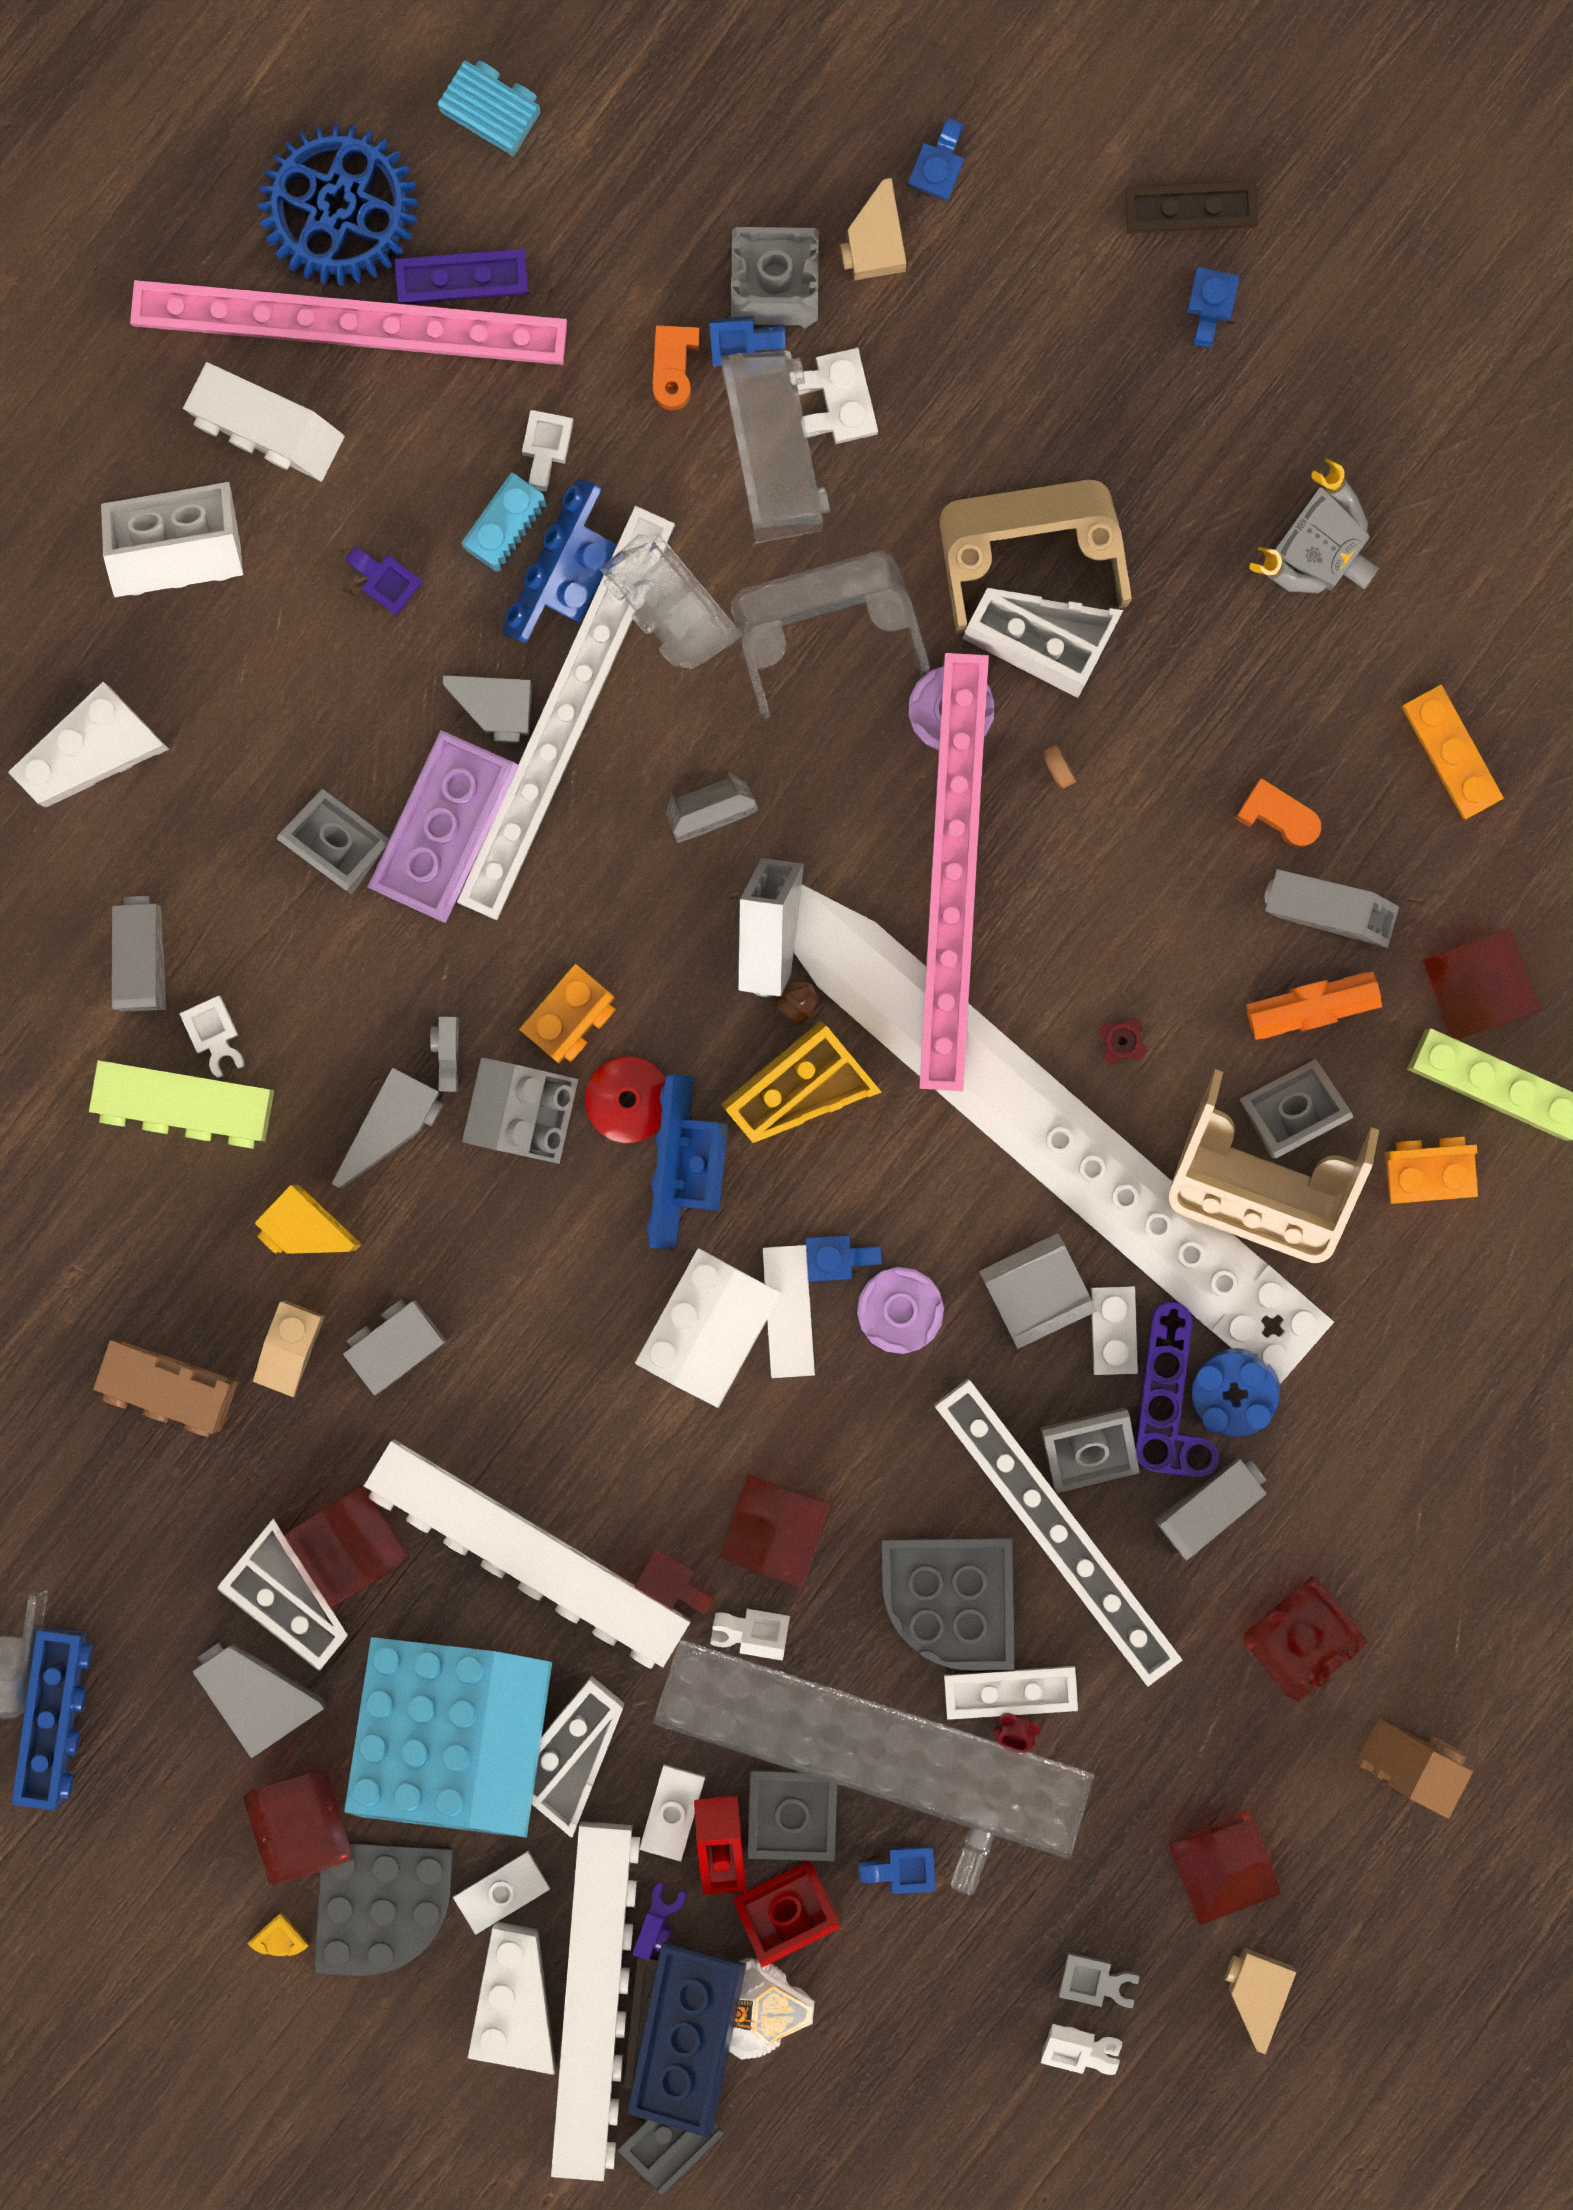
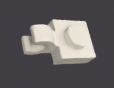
M530 410L522 455L534 458L529 484L538 491L547 493L552 461L564 464L566 462L574 421L573 418Z
M747 1609L745 1619L727 1613H715L710 1644L717 1647H730L735 1643H741L740 1653L783 1660L790 1616Z
M1052 2024L1043 2047L1041 2063L1082 2074L1087 2066L1097 2069L1101 2073L1114 2075L1120 2060L1110 2058L1106 2054L1118 2056L1122 2047V2041L1113 2037H1105L1098 2042H1094L1095 2034L1079 2031L1073 2027Z

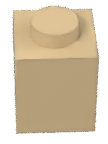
M892 178L882 180L847 230L848 243L840 244L844 269H853L854 280L906 272L907 263Z
M280 1301L264 1341L253 1382L294 1397L325 1316L291 1302Z
M1243 1947L1240 1957L1233 1955L1226 1971L1225 1980L1230 1982L1228 1989L1253 2045L1258 2052L1266 2054L1297 1972L1292 1965Z

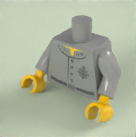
M1328 458L1325 459V462L1328 463L1330 471L1325 478L1315 470L1311 474L1314 481L1326 487V491L1321 487L1318 489L1275 550L1258 547L1257 550L1265 555L1263 566L1250 563L1251 571L1267 575L1271 580L1289 592L1320 593L1325 588L1332 590L1343 575L1365 589L1379 570L1377 566L1359 554L1370 538L1366 532L1368 522L1357 495L1344 479L1343 467Z

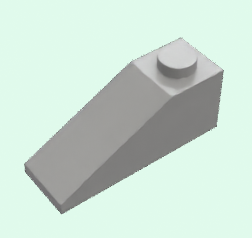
M392 1068L332 1184L338 1188L345 1187L420 1133L425 1124L432 1127L444 1106L443 1103L438 1101L441 1092Z

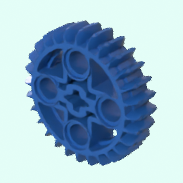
M336 123L332 126L331 136H325L321 127L316 126L315 140L310 141L304 132H300L301 147L297 149L289 141L285 143L289 153L287 159L274 154L273 159L279 167L278 172L265 169V176L273 184L272 186L260 185V193L269 197L270 201L258 203V209L263 213H270L271 216L260 220L262 229H275L266 237L269 245L282 243L275 253L279 260L284 259L290 254L292 255L288 263L291 271L297 270L303 264L305 265L303 276L307 280L311 279L315 271H319L322 285H327L330 274H335L337 282L341 287L345 284L346 274H351L355 282L361 284V271L365 269L373 278L378 276L375 264L379 261L388 269L392 267L388 257L390 251L396 255L403 256L404 252L397 243L398 240L411 241L413 238L412 234L404 226L405 224L416 225L418 222L415 215L407 213V209L419 207L418 199L406 197V194L416 191L417 187L413 181L402 182V179L410 174V168L408 165L395 167L401 159V155L397 150L387 156L385 155L389 147L387 140L382 139L376 146H373L374 137L370 130L366 131L361 140L358 139L357 129L354 125H350L347 136L341 135ZM338 151L327 175L303 165L320 154ZM359 156L365 158L368 164L365 171L361 174L351 175L345 171V165L352 157ZM378 168L385 175L390 185L393 206L368 194L376 178ZM298 178L308 180L310 188L305 195L294 197L288 194V187L293 180ZM356 192L359 196L361 203L363 204L361 208H359V202L355 195ZM341 197H344L348 208L346 210L339 208L336 214H334L329 204L330 201L338 202ZM316 203L318 204V209L322 215L321 218L316 208L314 207ZM284 204L293 210L309 216L300 234L299 242L293 237L287 226ZM378 213L387 215L390 221L385 230L376 233L367 229V221L372 215ZM319 235H325L332 239L331 248L324 254H314L309 248L313 238ZM350 235L374 245L371 249L358 256L339 259Z

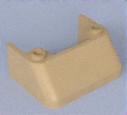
M1083 480L956 500L949 503L941 513L939 526L956 634L964 633L967 627L961 582L977 580L988 572L992 562L990 541L1076 528L1078 545L1084 555L1093 560L1111 559L1118 607H1128L1132 600L1121 529L1108 488L1099 481Z
M1215 1069L1193 1120L1171 1184L1169 1202L1172 1208L1183 1216L1307 1262L1319 1263L1329 1259L1336 1249L1373 1166L1379 1130L1373 1127L1370 1128L1356 1161L1337 1155L1327 1156L1317 1163L1311 1177L1230 1147L1235 1135V1125L1227 1114L1214 1109L1223 1075L1222 1071Z

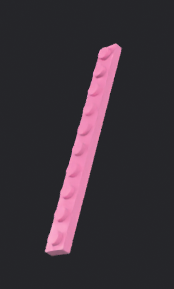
M134 280L130 324L135 327L564 365L567 319L138 280Z
M945 653L919 1089L963 1091L989 655Z

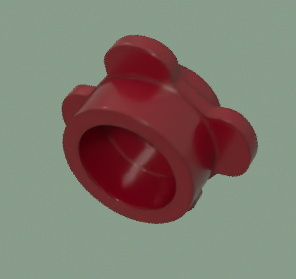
M1129 1018L1125 1023L1114 1025L1111 1022H1106L1101 1026L1099 1034L1105 1041L1106 1051L1104 1052V1059L1106 1062L1116 1065L1122 1059L1132 1058L1140 1060L1145 1056L1146 1047L1141 1043L1139 1032L1142 1029V1025L1139 1020ZM1121 1037L1127 1039L1126 1045L1122 1046L1119 1044Z
M1001 1714L999 1719L1001 1725L995 1727L993 1732L999 1746L1015 1754H1023L1033 1748L1035 1745L1034 1737L1040 1734L1041 1726L1023 1715Z

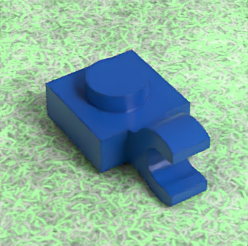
M947 117L937 146L923 144L908 186L949 201L964 163V158L953 154L963 130V123Z
M1197 267L1187 313L1199 315L1193 345L1210 348L1215 334L1217 319L1230 321L1240 276Z
M753 317L711 319L709 322L713 366L756 363V350L785 349L784 325L754 329Z
M850 1235L806 1238L808 1282L852 1279V1266L882 1264L881 1247L850 1248Z
M932 1845L888 1848V1862H858L859 1880H861V1883L890 1881L892 1894L936 1891Z

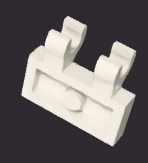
M858 348L816 357V371H805L790 375L789 384L793 397L822 390L827 408V413H816L800 417L799 425L803 439L832 432L835 444L878 434Z

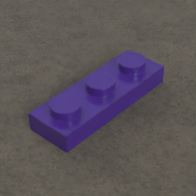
M525 249L395 259L399 304L408 305L529 295Z

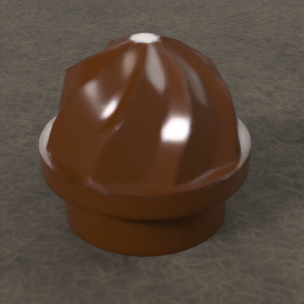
M793 981L786 985L782 995L775 1000L773 1005L800 1026L806 1017L811 1019L814 1016L813 1012L818 999L811 984L804 981Z

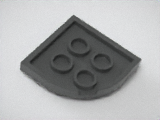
M1012 1537L881 1539L882 1590L885 1606L892 1624L909 1646L924 1658L948 1668L959 1670H1014Z
M323 1840L314 1973L353 1976L378 1975L398 1969L419 1956L436 1937L448 1911L451 1897L454 1848Z

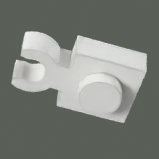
M221 996L212 998L179 1013L197 1053L210 1049L212 1055L209 1066L211 1072L217 1078L224 1076L219 1066L220 1060L224 1056H231L237 1068L244 1067L243 1056L238 1050L230 1048L228 1040L239 1035Z

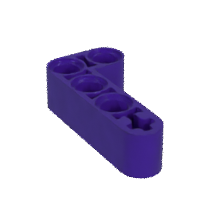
M1173 1301L1163 1302L1156 1306L1150 1317L1134 1439L1136 1458L1138 1463L1145 1469L1153 1472L1205 1477L1216 1469L1219 1461L1215 1445L1200 1436L1178 1433L1192 1330V1316L1189 1310L1182 1304ZM1170 1309H1175V1316L1182 1318V1325L1173 1328L1171 1339L1173 1341L1181 1340L1179 1349L1167 1344L1156 1345L1157 1337L1166 1340L1167 1326L1160 1324L1161 1316H1168ZM1163 1352H1170L1177 1360V1368L1170 1376H1159L1154 1369L1155 1358ZM1156 1396H1166L1171 1402L1172 1409L1170 1414L1162 1420L1153 1419L1148 1411L1150 1401ZM1151 1439L1162 1440L1166 1446L1164 1458L1157 1463L1147 1462L1143 1456V1447ZM1194 1445H1204L1209 1452L1208 1462L1201 1468H1191L1186 1461L1187 1451Z

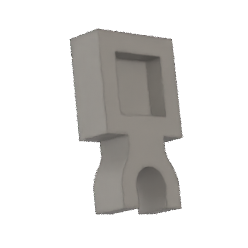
M439 1017V1026H431L430 1034L431 1052H438L439 1091L458 1092L459 1018Z
M1067 1952L1058 1996L1102 2007L1104 1996H1108L1121 2006L1133 2008L1134 1998L1121 1995L1119 1988L1124 1982L1138 1984L1140 1975L1130 1971L1111 1974L1109 1973L1110 1961Z

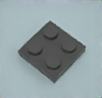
M750 1769L748 1859L835 1861L838 1773Z

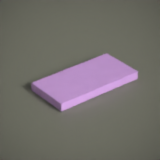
M440 730L369 882L368 888L446 923L519 765Z

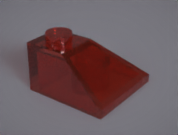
M1249 1812L1168 1843L1199 1925L1206 1924L1281 1894L1255 1820Z

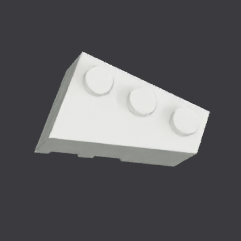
M272 1519L217 1587L222 1594L318 1671L323 1668L348 1636L274 1519Z
M498 1921L494 1923L468 2054L469 2059L554 2075L556 2059L553 2049L538 1929Z

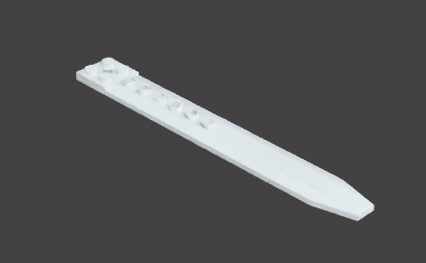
M802 885L794 954L823 993L920 1076L927 967L876 922ZM968 1003L963 1091H936L1177 1302L1185 1306L1193 1316L1230 1348L1249 1350L1257 1354L1256 1357L1263 1360L1267 1366L1270 1364L1281 1384L1334 1321L1232 1233L1177 1213L1169 1202L1172 1181ZM1278 1314L1283 1319L1280 1323V1327L1283 1329L1282 1334L1279 1337L1275 1334L1269 1335L1268 1338L1262 1334L1265 1328L1261 1322L1262 1318L1266 1315L1269 1318H1274Z

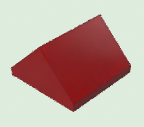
M805 1861L732 1898L762 1967L841 1928L840 1917L811 1861Z

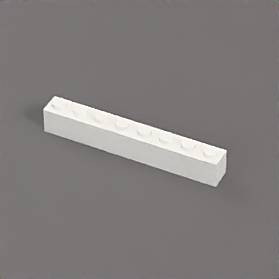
M969 1379L965 1380L934 1404L935 1408L1144 1683L1150 1686L1183 1661Z
M395 1439L389 1443L364 1487L372 1491L369 1498L378 1505L390 1511L395 1505L409 1513L406 1521L416 1528L428 1533L432 1527L446 1536L443 1543L449 1548L464 1556L468 1550L483 1558L480 1565L487 1571L500 1578H503L505 1573L521 1581L517 1588L538 1601L541 1600L543 1595L558 1604L555 1608L557 1613L576 1624L580 1618L595 1626L592 1632L595 1636L612 1646H615L616 1642L620 1641L633 1649L629 1655L630 1657L652 1669L655 1663L664 1667L691 1622L689 1617Z
M581 1821L579 1825L551 2177L604 2181L605 2169H614L616 2143L608 2142L609 2125H617L619 2099L611 2098L612 2081L621 2082L623 2055H615L616 2038H624L626 2012L618 2011L619 1994H628L630 1968L622 1967L623 1950L631 1951L633 1924H625L626 1907H635L637 1881L628 1880L630 1863L638 1864L640 1837H632L633 1825Z

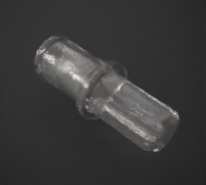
M976 1806L965 1842H960L959 1847L963 1849L951 1881V1888L966 1895H973L975 1893L986 1858H992L993 1853L989 1851L1003 1815Z

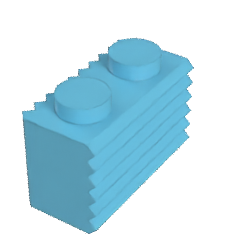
M464 60L438 102L440 112L514 157L541 113L539 105L535 103L537 96L518 83H515L510 88L497 80L500 73L482 61L478 60L474 66Z
M511 472L461 542L463 548L494 571H502L501 564H507L506 557L512 556L511 550L517 549L516 543L522 542L521 536L527 535L526 529L532 528L531 522L537 521L536 515L542 514L541 508L547 507L544 495Z

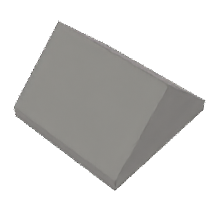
M324 789L320 790L277 837V840L350 894H353L383 854L390 840Z
M1317 1059L1239 1099L1270 1159L1278 1158L1353 1118L1351 1110Z
M1124 1407L1040 1427L1055 1493L1140 1473L1128 1410Z

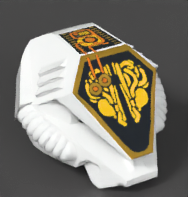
M745 1958L739 1961L746 1963V1969L729 2049L730 2053L742 2060L765 2056L771 2050H775L776 2047L780 2046L781 2038L813 2024L815 2003L801 1988L791 1987L786 1981L785 1973L778 1969V1967L773 1964L762 1967L758 1959Z

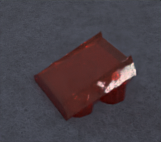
M1313 1576L1307 1579L1242 1635L1244 1647L1254 1654L1283 1689V1694L1297 1702L1309 1692L1321 1688L1336 1669L1346 1661L1351 1660L1368 1643L1366 1637Z
M309 1771L307 1774L269 1786L251 1789L243 1796L269 1885L285 1882L349 1862L353 1859L348 1835L344 1831L338 1811V1797L331 1787L327 1771Z

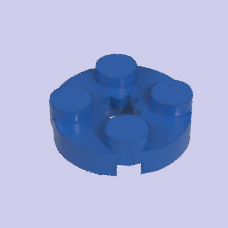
M1231 1348L1215 1353L1201 1366L1193 1382L1192 1400L1194 1408L1207 1430L1215 1433L1219 1432L1227 1436L1242 1437L1254 1434L1269 1425L1279 1405L1281 1396L1278 1376L1270 1364L1267 1366L1263 1360L1256 1357L1257 1354L1249 1350ZM1231 1383H1238L1240 1390H1247L1248 1396L1242 1397L1241 1402H1233L1232 1398L1226 1396L1225 1392L1229 1391Z

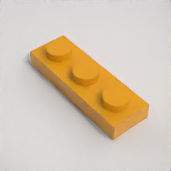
M1442 684L1401 706L1463 820L1504 799Z

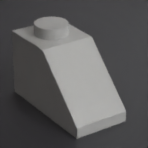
M443 675L444 687L486 734H494L493 741L519 743L520 736H530L533 685L531 680Z

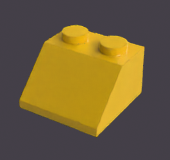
M290 1185L255 1222L262 1230L257 1237L274 1253H281L282 1251L286 1254L356 1251L362 1245L300 1185Z

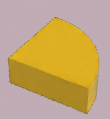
M282 1912L247 1943L261 1954L277 1957L298 1954L310 1945Z

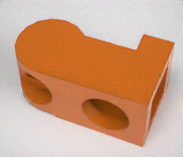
M656 325L653 392L658 405L666 410H679L686 406L690 400L691 386L686 376L687 350H699L700 328Z
M1262 778L1257 781L1235 816L1237 820L1248 827L1254 823L1256 818L1260 819L1281 832L1283 840L1289 846L1295 848H1304L1312 844L1321 832V821L1314 811Z

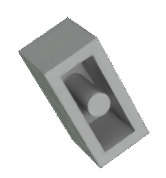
M401 1299L381 1314L386 1322L374 1331L365 1326L346 1341L351 1348L343 1354L374 1396L447 1342L416 1300L406 1305Z

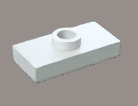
M666 1764L663 1765L639 1850L677 1861L682 1860L695 1815L694 1800H698L705 1780L704 1775Z
M528 1850L455 1894L453 1898L476 1935L547 1892L551 1887Z

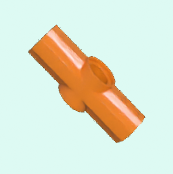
M1373 971L1348 976L1329 983L1327 980L1308 984L1290 989V993L1246 1004L1247 1016L1255 1040L1282 1035L1285 1032L1300 1029V1032L1336 1023L1338 1018L1382 1007L1381 994Z

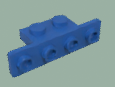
M577 479L575 484L566 491L562 500L563 508L558 519L547 530L543 539L544 547L536 563L531 565L526 572L524 578L525 586L517 602L513 603L506 613V625L502 631L503 635L520 642H527L544 606L572 621L580 623L617 547V544L584 527L601 491V486L594 482Z
M667 1074L660 1094L663 1109L661 1127L656 1135V1147L658 1149L657 1167L651 1181V1188L654 1193L652 1214L647 1222L650 1248L676 1249L681 1207L719 1211L728 1124L690 1120L694 1078L690 1076Z

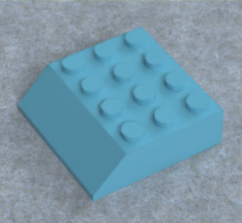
M371 1637L344 1812L364 1818L527 1838L552 1662L489 1650Z

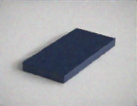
M668 1941L661 1943L627 2114L704 2137L712 2135L746 1963Z

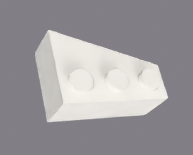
M208 362L204 365L183 407L184 410L196 418L193 425L204 432L217 437L219 431L231 436L229 442L249 453H252L255 448L265 453L264 458L269 462L286 470L291 466L320 482L323 481L345 435L314 411Z
M987 588L962 639L1078 698L1123 610L1112 608L1103 610L1082 606V603L1069 601L1067 604L1043 600L1040 596Z
M102 682L8 773L38 804L46 808L95 785L96 782L113 774L123 772L145 759L159 755L169 750V748L110 686Z
M592 1675L541 1736L532 1805L571 1838L625 1704Z

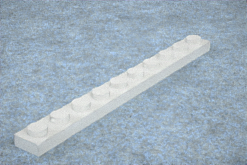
M637 506L634 507L457 903L494 920H498L668 543L675 523Z

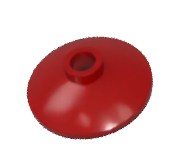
M618 1057L604 1063L590 1078L585 1092V1108L591 1123L602 1135L621 1143L640 1142L653 1136L661 1127L663 1107L660 1101V1094L665 1084V1076L655 1065L638 1057ZM625 1091H631L636 1096V1103L630 1108H624L619 1102L620 1095Z

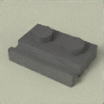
M645 2119L617 2147V2151L663 2195L724 2135V2130L714 2123L712 2135L704 2137Z

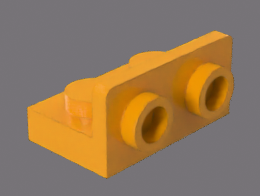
M575 963L519 1030L557 1063L560 1064L564 1058L572 1062L588 1043L582 1037L590 1027L595 1025L600 1029L615 1012L616 1009L610 1005L615 997Z
M1465 1137L1439 1139V1148L1422 1149V1140L1396 1142V1151L1385 1152L1389 1204L1478 1197L1475 1153H1478L1477 1144L1466 1145Z

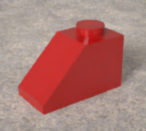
M716 1796L709 1799L694 1800L696 1840L703 1895L745 1892L746 1879L738 1796Z

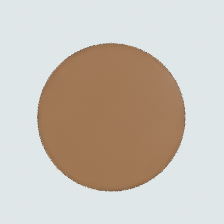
M1057 743L1043 750L1044 760L1060 788L1064 789L1077 782Z

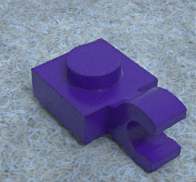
M355 546L345 559L350 566L368 578V581L361 588L362 591L396 617L423 583L420 578L388 554L381 564H378Z
M662 1881L653 1890L652 1905L646 1915L632 1954L648 1961L654 1957L656 1951L660 1952L661 1943L669 1940L672 1929L665 1926L669 1917L668 1914L678 1911L687 1900V1891L682 1889L677 1896L676 1902H666L662 1896L666 1883Z

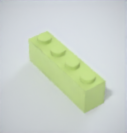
M1431 1028L1424 1030L1407 1070L1564 1141L1573 1140V1092Z
M98 1060L89 1112L100 1114L99 1123L125 1127L126 1118L143 1121L142 1130L168 1134L169 1126L186 1128L185 1137L211 1141L212 1133L229 1136V1145L253 1149L255 1140L266 1142L274 1090Z

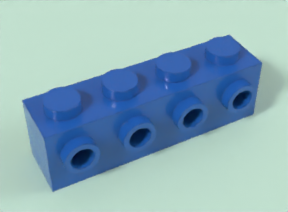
M43 1626L36 1631L11 1805L55 1811L62 1805L63 1799H70L74 1774L67 1773L69 1756H76L80 1739V1730L73 1729L76 1712H83L86 1698V1687L80 1686L82 1669H89L92 1656V1644L86 1643L87 1632L50 1626Z

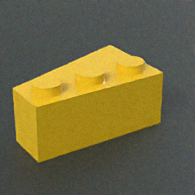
M819 1021L723 1101L721 1105L748 1138L755 1143L803 1124L804 1121L824 1113H831L841 1109L843 1106L867 1096L871 1097L879 1094L881 1091L831 1030L822 1021Z

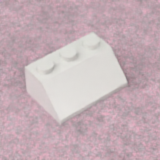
M229 482L101 504L103 558L114 597L140 595L148 591L181 588L189 584L212 580L222 581L230 577L243 575L241 545Z
M698 1248L635 1364L719 1408L781 1293Z

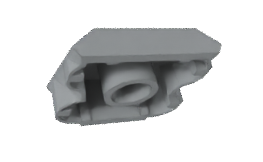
M735 227L732 229L731 318L753 317L754 325H799L804 329L818 320L819 230L816 228Z
M728 771L726 779L681 797H676L671 793L666 816L677 843L754 814L758 812V807L747 783Z
M1058 1233L979 1271L1017 1349L1097 1311Z

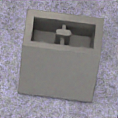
M481 1057L462 1142L560 1164L578 1079Z

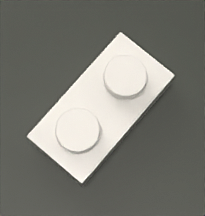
M1135 1286L1090 1288L1091 1299L1097 1310L1091 1314L1093 1375L1138 1374Z

